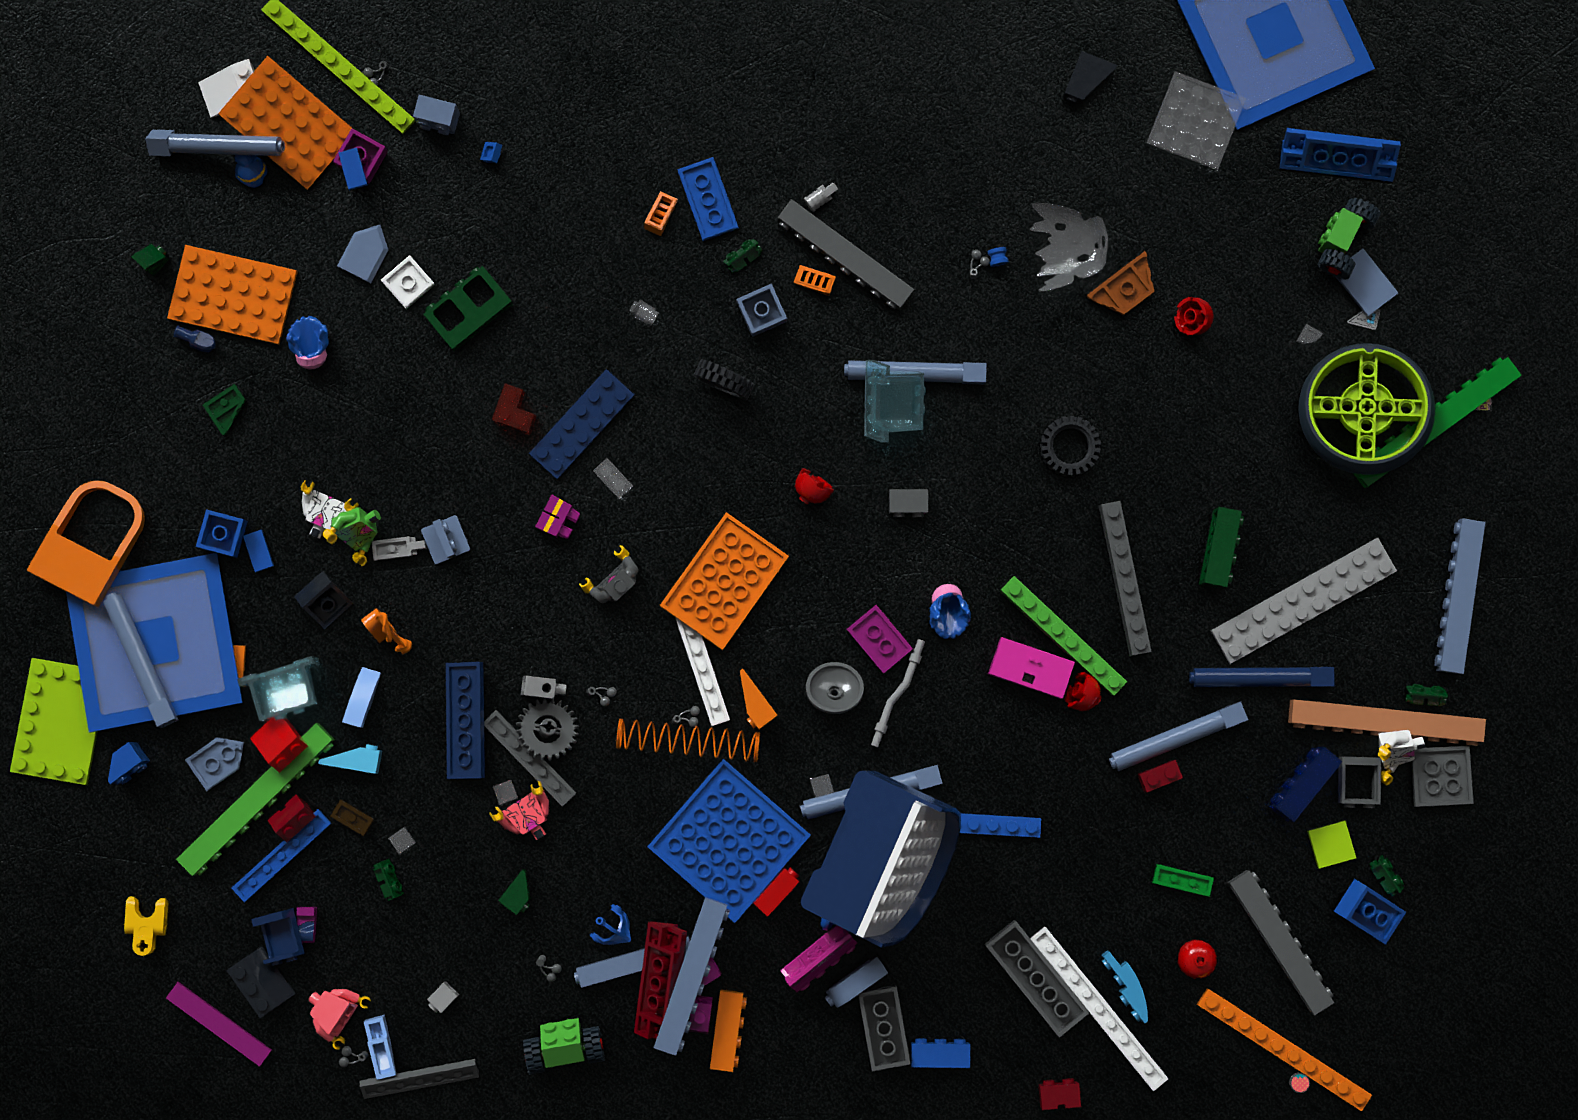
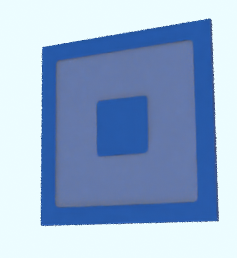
M1177 0L1237 130L1375 69L1343 0Z
M213 553L118 572L105 597L111 593L121 594L176 715L179 716L243 703L218 554ZM66 592L89 733L153 721V716L148 707L149 704L103 601L99 608Z

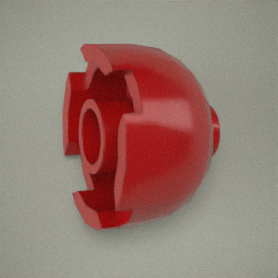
M1188 297L1178 304L1177 307L1179 309L1174 320L1180 332L1187 335H1200L1211 327L1214 314L1208 302L1201 298Z
M802 468L795 482L796 491L800 495L799 499L806 504L810 502L814 504L823 503L830 497L834 489L821 477L809 475L811 471Z
M1080 672L1075 676L1077 680L1073 687L1069 684L1065 695V702L1068 703V707L1074 710L1088 711L1101 701V688L1099 682L1093 676L1086 672Z
M1192 940L1186 942L1180 948L1178 965L1185 975L1194 979H1202L1214 971L1217 964V956L1210 944L1202 940Z

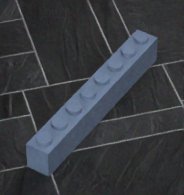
M1462 518L1454 525L1456 538L1451 545L1453 559L1450 560L1448 571L1451 573L1445 587L1448 593L1447 598L1443 601L1445 614L1440 621L1442 635L1439 636L1437 647H1440L1439 655L1435 657L1436 671L1464 674L1485 522Z
M705 897L654 1045L655 1049L675 1056L678 1051L682 1052L685 1043L682 1037L684 1032H689L692 1022L688 1020L690 1014H695L698 1003H695L696 996H701L704 984H701L703 976H708L711 967L707 965L709 958L714 959L717 950L714 944L716 939L720 940L723 928H720L723 920L727 921L730 912L727 909L728 904Z

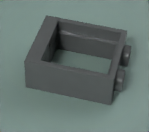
M1339 757L1338 803H1344V807L1355 808V804H1363V808H1375V804H1380L1381 758ZM1346 765H1372V799L1345 798Z

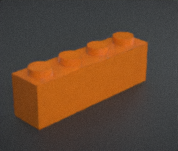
M720 990L710 1069L733 1072L734 1067L738 1068L739 1056H735L736 1048H740L742 1037L738 1036L739 1028L743 1029L744 1017L740 1016L741 1009H745L747 998L743 997V992Z

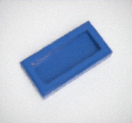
M358 148L339 152L348 189L353 190L367 186Z
M263 530L244 535L254 571L259 572L274 567Z

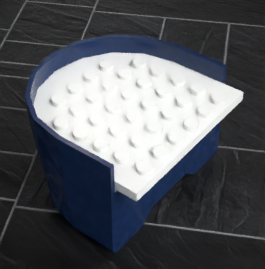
M859 771L855 775L843 802L846 810L821 868L812 873L802 896L801 905L804 909L882 948L896 945L907 938L933 901L956 849L961 829V813L956 808L879 772Z

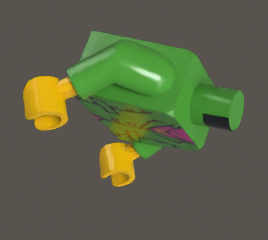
M358 507L350 511L340 512L331 519V529L324 530L323 537L330 544L335 543L337 537H339L357 551L359 549L360 551L354 553L352 558L355 563L359 561V564L364 566L367 562L364 554L368 552L377 534L376 522L381 519L380 514L376 510L367 514Z

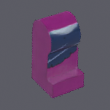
M317 907L297 908V925L302 943L315 942Z

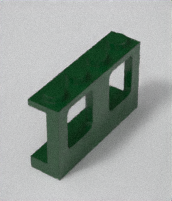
M483 266L473 269L470 272V277L457 282L454 290L445 292L440 297L441 300L436 304L432 303L425 309L424 316L454 352L513 305L510 298ZM482 277L495 294L481 307H477L464 290ZM453 301L465 316V319L454 329L447 331L434 315L449 302Z

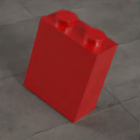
M279 712L250 738L268 764L279 773L308 747L290 721Z
M791 867L788 870L784 868L753 903L765 915L769 916L799 883L797 879L799 875Z

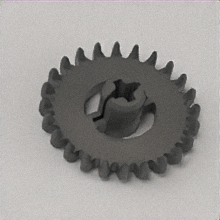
M544 698L541 704L537 699L535 701L536 706L529 703L530 710L523 708L525 716H518L522 722L516 723L521 728L516 730V733L522 736L517 740L524 741L521 748L528 747L527 754L532 751L534 752L533 758H536L539 754L541 760L547 756L548 760L551 761L552 755L559 759V753L565 756V749L572 750L570 744H576L577 741L572 737L579 735V733L574 732V730L579 728V725H573L577 718H571L574 711L566 712L568 705L561 708L562 701L555 705L554 699L547 703L546 698ZM543 716H550L559 722L561 728H557L556 722L552 719H545L541 724H536L535 722ZM546 725H549V728L552 729L550 732H546ZM533 731L539 732V735L545 739L552 738L554 735H559L560 737L552 743H544L536 738Z

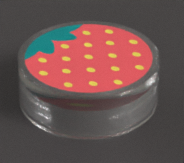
M1295 1073L1291 1076L1289 1084L1295 1092L1303 1093L1308 1090L1310 1081L1305 1074Z

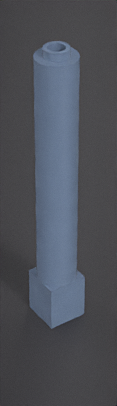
M152 130L145 138L150 156H171L172 153L280 156L285 150L284 141H282L281 137L174 134V130Z
M848 361V364H844V376H848V380L951 382L985 385L986 363Z
M111 593L107 595L103 604L146 697L149 710L157 727L163 728L178 721L170 699L165 694L121 594Z
M1237 702L1111 753L1112 758H1109L1113 769L1116 768L1118 771H1121L1244 722L1248 718L1242 703Z
M938 765L890 777L916 790L942 784ZM849 789L803 801L804 805L800 806L803 817L807 816L809 820L845 810L843 802Z

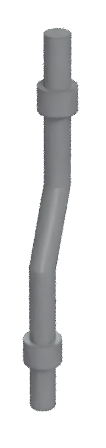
M917 640L914 652L910 654V663L903 682L886 702L880 721L874 729L876 732L871 743L872 746L879 747L882 735L886 733L888 727L886 724L893 705L910 685L916 666L922 658L920 655L925 644L923 640Z

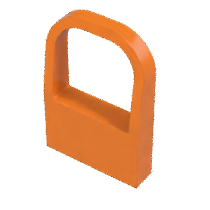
M91 481L79 486L71 494L52 524L27 571L99 608L143 529L145 516L141 504L134 496L108 482ZM96 490H105L126 500L132 505L135 513L132 527L111 560H107L61 536L83 497Z

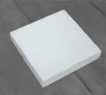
M410 255L381 279L406 309L435 285Z

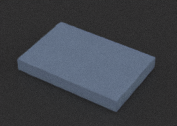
M1361 249L1351 257L1356 265L1350 278L1346 280L1342 278L1338 279V281L1368 317L1397 295L1398 292L1366 251Z

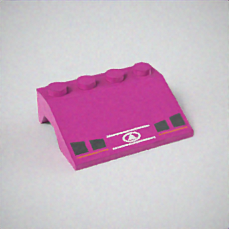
M836 925L780 971L791 988L796 992L799 990L803 991L815 977H821L825 973L826 968L830 965H836L842 955L852 952L857 942L848 930Z

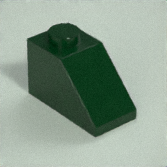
M153 244L148 245L132 256L152 276L169 261L165 256L167 252L159 245L156 248Z
M524 869L498 900L516 915L519 912L523 914L530 905L527 903L530 900L527 871Z

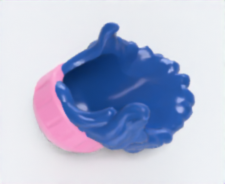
M301 317L300 320L297 319L291 325L286 339L290 351L296 356L297 363L305 369H316L323 365L327 357L326 348L329 344L328 329L316 317Z
M944 584L933 592L932 605L930 607V625L940 637L955 639L956 635L960 636L965 631V628L969 626L968 622H970L971 613L969 605L963 599L961 590L955 585Z

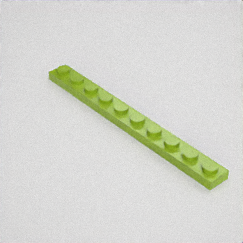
M270 0L261 9L265 15L399 132L404 134L415 122V119L279 0Z

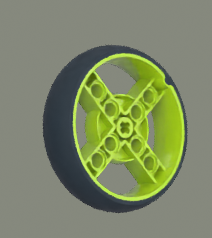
M1355 344L1330 353L1309 373L1299 397V419L1308 443L1323 460L1346 472L1373 475L1385 473L1402 466L1422 449L1433 428L1435 401L1426 375L1408 356L1393 348L1379 344ZM1359 361L1358 382L1349 386L1342 393L1341 397L1315 396L1320 383L1330 372L1346 363ZM1377 363L1389 365L1402 373L1414 387L1419 400L1394 399L1386 387L1377 383ZM1370 369L1373 374L1365 375L1363 370ZM1369 387L1372 393L1366 394L1362 389ZM1329 404L1333 409L1326 411L1323 405ZM1349 405L1352 410L1344 411L1342 406ZM1364 406H1369V412L1365 411ZM1387 406L1391 409V412L1384 413L1381 408ZM1408 407L1411 412L1405 414L1401 411V408ZM1315 418L1340 419L1343 426L1349 432L1356 435V457L1343 453L1333 447L1319 431ZM1393 421L1419 422L1413 436L1403 447L1389 455L1375 458V436L1387 430ZM1368 424L1371 430L1365 431L1361 428V425ZM1368 443L1371 448L1363 449L1361 444Z

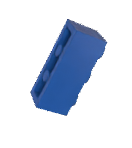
M917 1038L915 1042H911V1067L970 1068V1043L966 1042V1039H954V1042H946V1039H935V1042H927V1039Z

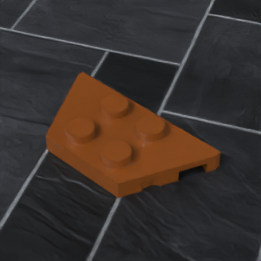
M1145 251L1086 297L1124 316L1154 293L1147 253Z

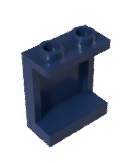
M293 908L251 919L253 927L261 925L269 956V959L263 960V964L271 963V966L282 964V959L290 962L297 960V955L304 954Z

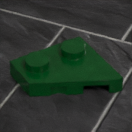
M233 384L204 403L203 407L221 434L225 436L245 404L246 399L236 384Z

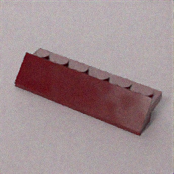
M648 922L634 1028L635 1034L646 1039H657L683 964L687 931L678 928V924Z

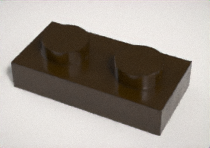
M343 800L339 801L330 816L365 836L374 821L372 817Z

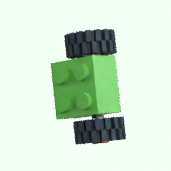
M1351 198L1345 208H1342L1339 213L1335 212L1333 217L1330 218L1326 226L1327 230L1322 234L1318 242L1321 245L1318 251L1323 253L1318 266L1323 272H1327L1328 275L1331 274L1335 278L1338 277V279L1343 278L1346 280L1350 278L1356 263L1352 258H1349L1350 256L1344 254L1348 251L1359 227L1362 226L1365 229L1374 228L1381 213L1377 207H1374L1375 205L1369 204L1368 201L1364 202L1363 199Z
M579 1018L540 1025L541 1040L540 1037L523 1040L529 1075L545 1072V1067L584 1061V1051H586L589 1064L605 1061L599 1026L583 1029L582 1035Z

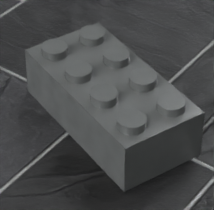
M892 985L862 991L858 994L872 1071L909 1065L910 1058L897 986Z

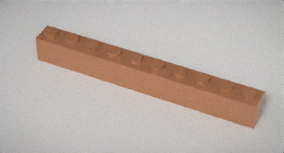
M1290 700L1288 723H1294L1293 727L1305 728V725H1313V729L1316 730L1332 727V731L1336 732L1351 729V733L1363 734V731H1370V735L1378 736L1379 733L1409 730L1412 739L1422 736L1428 737L1427 741L1439 742V739L1442 738L1447 739V743L1458 744L1459 740L1466 741V745L1478 746V742H1484L1486 719Z

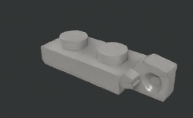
M410 536L372 541L374 561L409 557L417 555V550L427 549L425 540L416 541L415 537Z

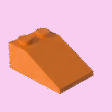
M741 669L742 687L747 714L749 715L747 720L753 729L758 727L760 730L778 715L744 669Z

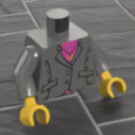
M620 546L622 548L620 553L614 551V554L622 560V563L599 585L594 587L589 578H585L587 584H579L585 593H590L600 603L616 602L636 583L638 567L623 546Z

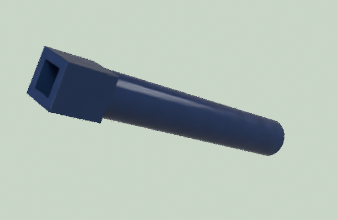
M1334 667L1193 668V672L1189 674L1190 684H1193V687H1333Z

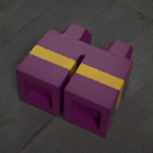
M551 495L544 510L559 519L542 512L535 527L557 538L560 536L569 539L572 529L564 526L567 519L577 523L581 514L573 509L572 505Z

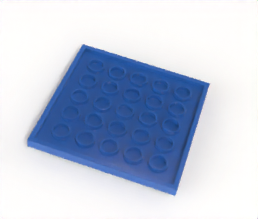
M723 759L647 847L704 897L728 904L727 909L730 910L728 918L735 923L810 837V834Z

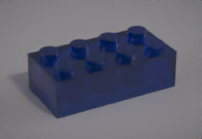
M1325 747L1312 748L1306 755L1308 759L1305 763L1301 762L1294 770L1296 774L1293 778L1289 777L1282 785L1284 789L1281 793L1277 792L1270 800L1272 804L1269 807L1286 821L1295 822L1343 762Z

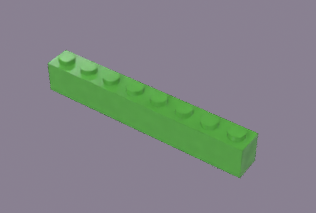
M1015 576L999 591L1077 665L1093 676L1108 694L1114 696L1127 682Z

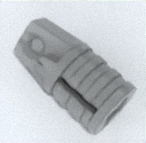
M831 183L826 188L824 185H821L816 191L803 199L810 210L815 212L816 209L832 199L831 194L838 190L834 183Z

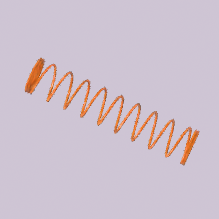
M621 718L619 719L616 741L617 749L621 748L623 731L625 749H628L631 735L635 723L637 722L639 733V747L640 751H642L645 745L649 727L652 723L655 752H658L662 735L665 726L667 725L670 754H672L675 748L679 730L682 726L685 755H688L693 735L697 728L700 757H702L706 748L710 731L712 729L715 758H718L724 735L727 731L729 757L731 760L735 755V751L737 748L741 732L743 738V751L745 761H748L755 736L756 740L754 750V762H757L758 760L760 732H755L746 759L745 739L742 730L738 734L733 755L731 757L729 731L728 729H725L716 756L715 735L712 727L708 731L704 748L701 754L699 728L698 726H695L686 753L684 726L682 724L679 726L677 730L672 751L670 729L668 723H666L663 726L656 750L655 727L652 721L649 723L647 727L643 745L641 748V734L638 720H636L633 723L628 743L626 746V732L624 720Z

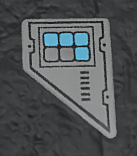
M1377 309L1368 317L1361 311L1347 322L1375 330L1380 310Z

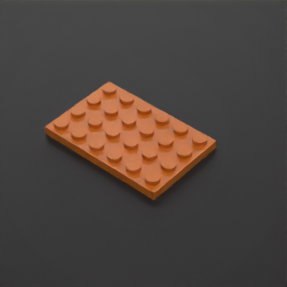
M269 56L262 61L218 113L219 116L243 136L281 137L285 143L284 152L280 156L268 157L307 190L336 157L350 130L353 129Z
M185 245L167 319L280 345L298 271Z
M726 512L662 601L660 607L723 650L789 556Z

